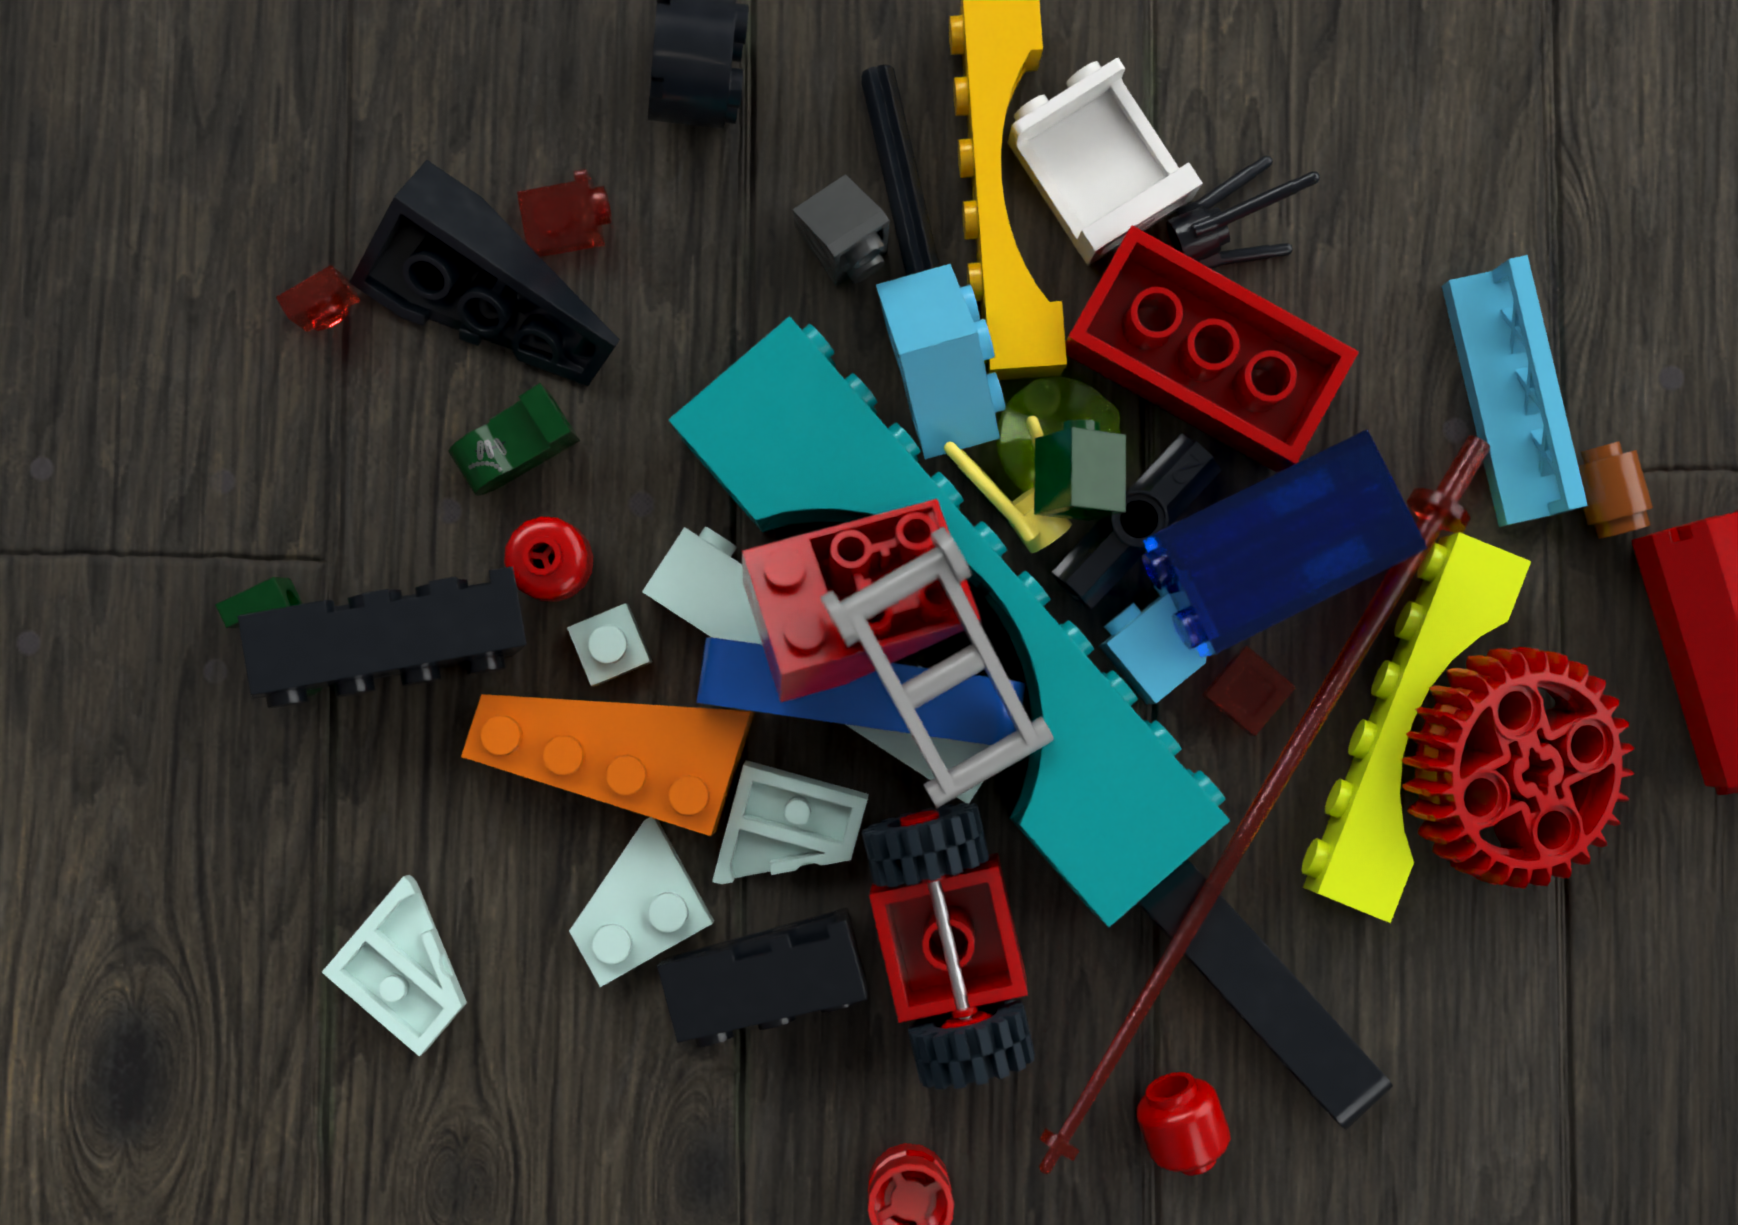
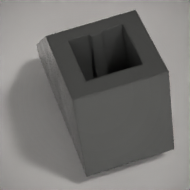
M846 174L792 209L796 229L836 287L849 278L853 284L860 283L884 265L885 261L882 259V256L888 253L889 219L883 210Z

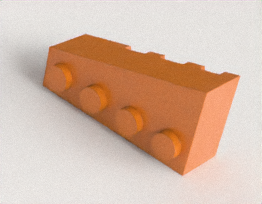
M481 694L461 757L712 836L717 832L755 711Z

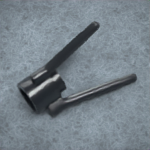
M1268 155L1263 156L1197 201L1177 208V216L1166 220L1167 232L1172 247L1210 269L1221 265L1290 255L1293 247L1289 243L1221 251V246L1230 242L1227 224L1318 183L1320 175L1318 172L1312 171L1224 211H1220L1218 207L1210 209L1269 168L1273 163V159Z

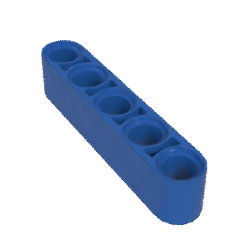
M706 637L696 703L910 734L876 671L842 686L780 702L762 644ZM895 663L890 664L901 685L929 669ZM973 675L915 709L930 737L992 745L1017 731L990 678L985 676ZM1009 680L1023 706L1026 683Z

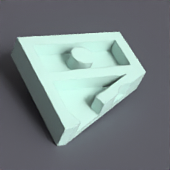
M746 760L741 771L712 882L726 884L732 883L735 878L765 872H771V875L796 871L800 866L813 863L822 866L851 860L869 794Z

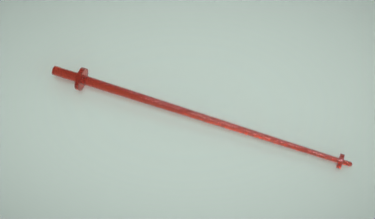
M1472 435L1466 438L1435 491L1427 488H1415L1407 499V505L1419 516V519L1059 1133L1056 1134L1045 1128L1039 1139L1050 1147L1039 1166L1041 1173L1049 1174L1061 1154L1072 1161L1075 1160L1080 1150L1069 1141L1442 530L1452 533H1462L1465 531L1471 517L1458 502L1491 449L1490 445L1483 439Z

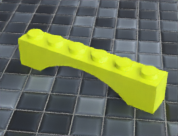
M1460 532L1439 539L1438 544L1432 542L1428 546L1417 571V577L1424 580L1415 603L1412 601L1407 602L1396 622L1394 635L1399 637L1400 641L1392 661L1385 660L1374 678L1371 694L1377 697L1369 720L1362 719L1352 734L1348 754L1354 756L1347 776L1345 780L1339 778L1328 795L1325 814L1331 817L1322 840L1315 838L1305 854L1301 871L1302 874L1307 875L1303 888L1391 923L1414 864L1404 831L1400 789L1403 763L1401 759H1403L1408 741L1406 733L1411 730L1412 723L1417 715L1415 709L1421 707L1430 689L1429 687H1432L1454 658L1479 637L1509 620L1531 561Z

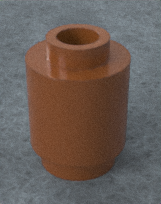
M1620 441L1582 451L1581 456L1584 464L1578 465L1588 504V506L1582 508L1587 525L1594 524L1598 539L1650 526L1651 523L1647 510L1652 509L1653 505L1637 450L1623 453Z

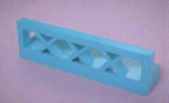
M1528 255L1508 259L1489 272L1447 281L1442 285V290L1498 526L1503 527L1549 517L1588 506Z

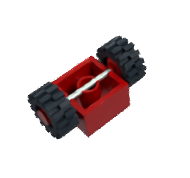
M960 803L955 806L953 804L943 805L936 809H933V807L922 809L921 812H909L901 814L898 818H888L882 820L881 823L872 824L867 829H863L862 836L873 879L869 898L898 1022L918 1019L913 1022V1026H909L908 1033L920 1083H923V1086L927 1088L935 1086V1089L944 1090L953 1085L954 1089L966 1088L967 1084L976 1082L977 1086L989 1083L988 1079L993 1077L1003 1079L1010 1076L1009 1071L1019 1072L1026 1068V1064L1032 1063L1035 1060V1051L1023 1002L1020 1000L1014 1001L1013 998L1028 996L1027 976L998 853L989 855L977 804Z

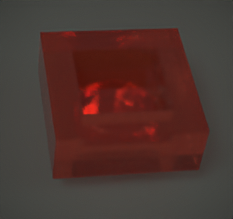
M332 265L276 297L288 319L306 332L313 328L317 331L325 330L338 324L349 314L347 308L361 301L352 284L349 283V279Z
M1244 646L1231 659L1202 696L1247 734L1256 736L1296 687L1252 649Z

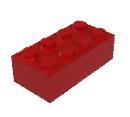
M1133 225L1129 228L1065 342L1067 356L1278 474L1283 473L1298 463L1359 353L1356 349Z

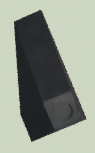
M428 160L422 164L394 196L349 281L350 284L405 320L422 326L428 320L459 330V339L479 346L484 339L513 350L518 361L589 386L620 340L480 195Z

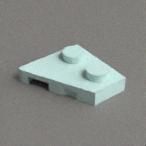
M649 817L643 821L569 932L597 983L602 987L713 924L714 920L659 820Z
M410 875L401 878L322 971L326 977L418 1056L427 1051L467 1003L418 883Z

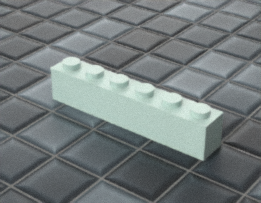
M706 526L699 536L684 527L642 592L712 638L762 644L743 585L742 564L731 557L737 547ZM847 725L929 780L935 778L911 734ZM930 737L947 770L991 746ZM983 782L957 796V798L969 804Z

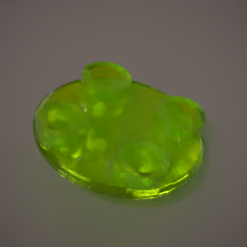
M1065 377L1041 378L1034 380L1018 391L1005 406L1006 410H1003L998 422L1000 439H996L999 460L1007 476L1018 488L1026 492L1034 487L1035 450L1026 425V419L1029 416H1036L1038 418L1043 434L1047 435L1060 431L1062 422L1079 419L1099 422L1100 431L1121 434L1119 426L1120 415L1113 403L1106 400L1094 388L1081 381Z

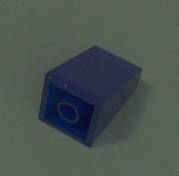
M1367 429L1156 532L1143 540L1148 552L1142 555V559L1153 584L1159 590L1167 589L1178 611L1172 614V620L1180 639L1188 649L1191 650L1196 647L1202 658L1217 654L1428 549Z

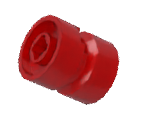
M903 1143L888 1148L877 1157L869 1172L868 1214L872 1225L951 1224L954 1211L951 1183L945 1164L934 1151L921 1144Z

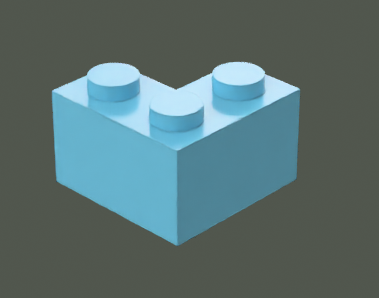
M951 264L876 284L888 336L901 373L913 425L924 458L929 459L946 454L944 445L947 442H953L960 449L1000 439L995 413L1006 410L1005 402L996 372L986 374L984 360L995 358L994 348L985 319L980 320L976 298L971 285L959 287Z

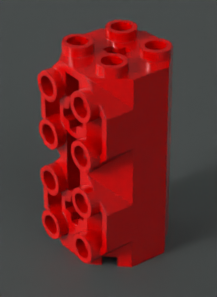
M1735 510L1734 513L1716 515L1631 540L1705 786L1715 787L1717 795L1738 793V510Z

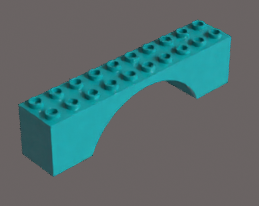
M789 316L669 419V422L685 445L762 533L789 525L806 523H848L938 499L950 535L962 553L971 572V577L967 578V580L981 593L997 614L1014 646L1027 686L1031 722L1042 717L1054 737V741L1029 755L1022 790L1010 819L1092 914L1110 927L1230 821L1218 807L1226 800L1225 797L1203 772L1198 770L1194 774L1190 769H1185L1174 757L1182 750L1180 745L1157 720H1154L1151 724L1147 720L1143 721L1132 709L1131 705L1138 698L1125 681L1113 670L1107 674L1105 672L1101 673L1087 656L1094 648L1084 634L1071 621L1067 620L1064 624L1061 623L1059 625L1043 606L1051 599L1041 585L1025 570L1017 577L1001 559L1007 548L993 530L983 521L973 527L959 511V505L964 500L951 482L939 471L930 477L918 464L919 459L917 455L921 451L910 435L897 422H894L887 428L876 416L877 411L874 406L878 402L868 387L854 373H851L845 379L835 369L836 365L831 358L835 352L819 331L811 324H808L801 330Z

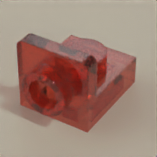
M587 169L573 171L575 181L517 192L526 243L539 257L605 245L602 225L612 223L608 195L604 185L595 187Z

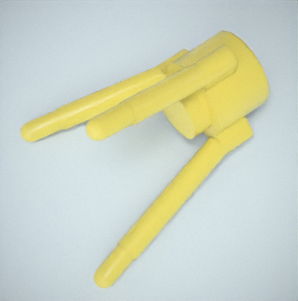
M1029 416L1026 419V425L1035 450V438L1044 436L1038 418L1036 416ZM947 442L944 445L945 453L1006 517L1031 554L1050 545L1071 528L1072 523L1069 519L1034 515V487L1017 497L1014 501H1011L963 449H960L953 442Z

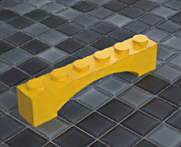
M961 0L959 15L949 16V40L951 55L962 54L964 77H954L953 80L955 115L967 116L968 139H958V163L960 178L971 177L973 201H963L964 238L965 240L976 239L977 263H967V285H971L976 301H980L981 319L986 321L995 358L984 360L986 374L996 372L998 380L1061 376L1067 365L1062 301H1048L1035 283L1021 257L1009 224L1001 174L1002 134L1007 109L1024 73L1027 71H1038L1043 52L1040 1Z

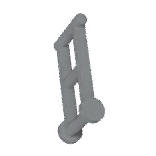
M944 527L930 534L936 548L845 600L839 602L833 591L820 597L824 608L847 647L857 641H860L933 773L935 778L923 785L936 808L1054 741V737L1042 717L1030 722L959 583L971 577V572L958 546ZM938 579L971 645L901 685L866 620ZM985 669L1017 731L947 770L915 709Z

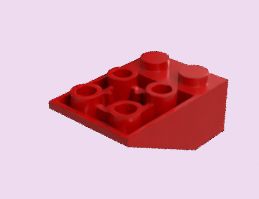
M938 499L742 551L743 585L780 702L842 686L876 671L860 641L847 647L824 608L820 597L833 591L839 602L936 548L930 534L942 527L950 534ZM938 579L866 620L889 664L964 630ZM966 579L959 584L980 623L981 618Z

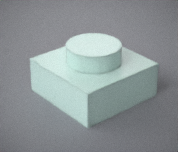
M627 603L567 627L591 686L595 687L652 663L641 632Z

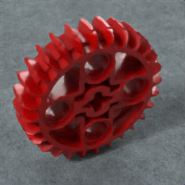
M1512 647V649H1490L1487 656H1468L1466 660L1467 669H1447V677L1451 688L1438 685L1429 687L1431 694L1437 702L1433 709L1424 707L1415 709L1425 720L1422 731H1409L1406 733L1408 738L1418 743L1415 756L1401 759L1404 764L1415 768V778L1404 783L1402 787L1406 791L1419 795V799L1407 810L1414 817L1425 820L1419 827L1417 834L1426 840L1433 841L1432 853L1440 858L1449 860L1450 867L1493 885L1504 884L1513 888L1525 889L1529 883L1536 886H1548L1551 882V876L1570 878L1572 874L1571 862L1579 865L1590 864L1591 859L1587 849L1588 845L1597 847L1607 846V841L1601 833L1605 824L1612 826L1621 824L1612 814L1615 803L1630 800L1627 795L1619 791L1621 779L1635 774L1632 770L1622 767V756L1634 750L1631 744L1620 742L1619 734L1629 726V722L1625 719L1611 716L1619 706L1620 700L1611 695L1602 694L1606 687V681L1596 676L1588 675L1587 665L1577 661H1569L1566 655H1561L1558 652L1539 651V649L1528 647ZM1537 687L1547 691L1556 702L1555 707L1544 710L1543 698ZM1467 742L1468 749L1463 751L1465 743ZM1494 826L1501 847L1484 841L1479 835L1480 830Z

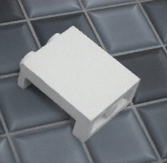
M1119 58L1112 60L1103 67L1097 61L1084 66L1066 82L1068 89L1050 100L1045 95H1040L1027 102L1014 114L1013 117L1016 121L1011 126L1007 142L1087 266L1118 248L1131 225L1145 231L1175 212L1177 208L1192 201L1203 184L1189 162L1180 168L1178 167L1124 85L1122 76L1125 67Z

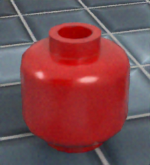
M540 516L525 521L513 531L505 546L504 564L505 567L513 566L516 587L519 591L540 601L559 602L573 597L585 587L592 574L594 556L589 541L578 528L558 517ZM555 553L554 561L551 563L550 557ZM538 560H542L543 569L538 568Z
M1174 1072L1155 1079L1146 1088L1145 1095L1136 1108L1138 1124L1152 1160L1163 1169L1181 1172L1189 1176L1205 1173L1225 1153L1231 1140L1229 1126L1215 1088L1203 1079L1194 1078L1190 1073Z

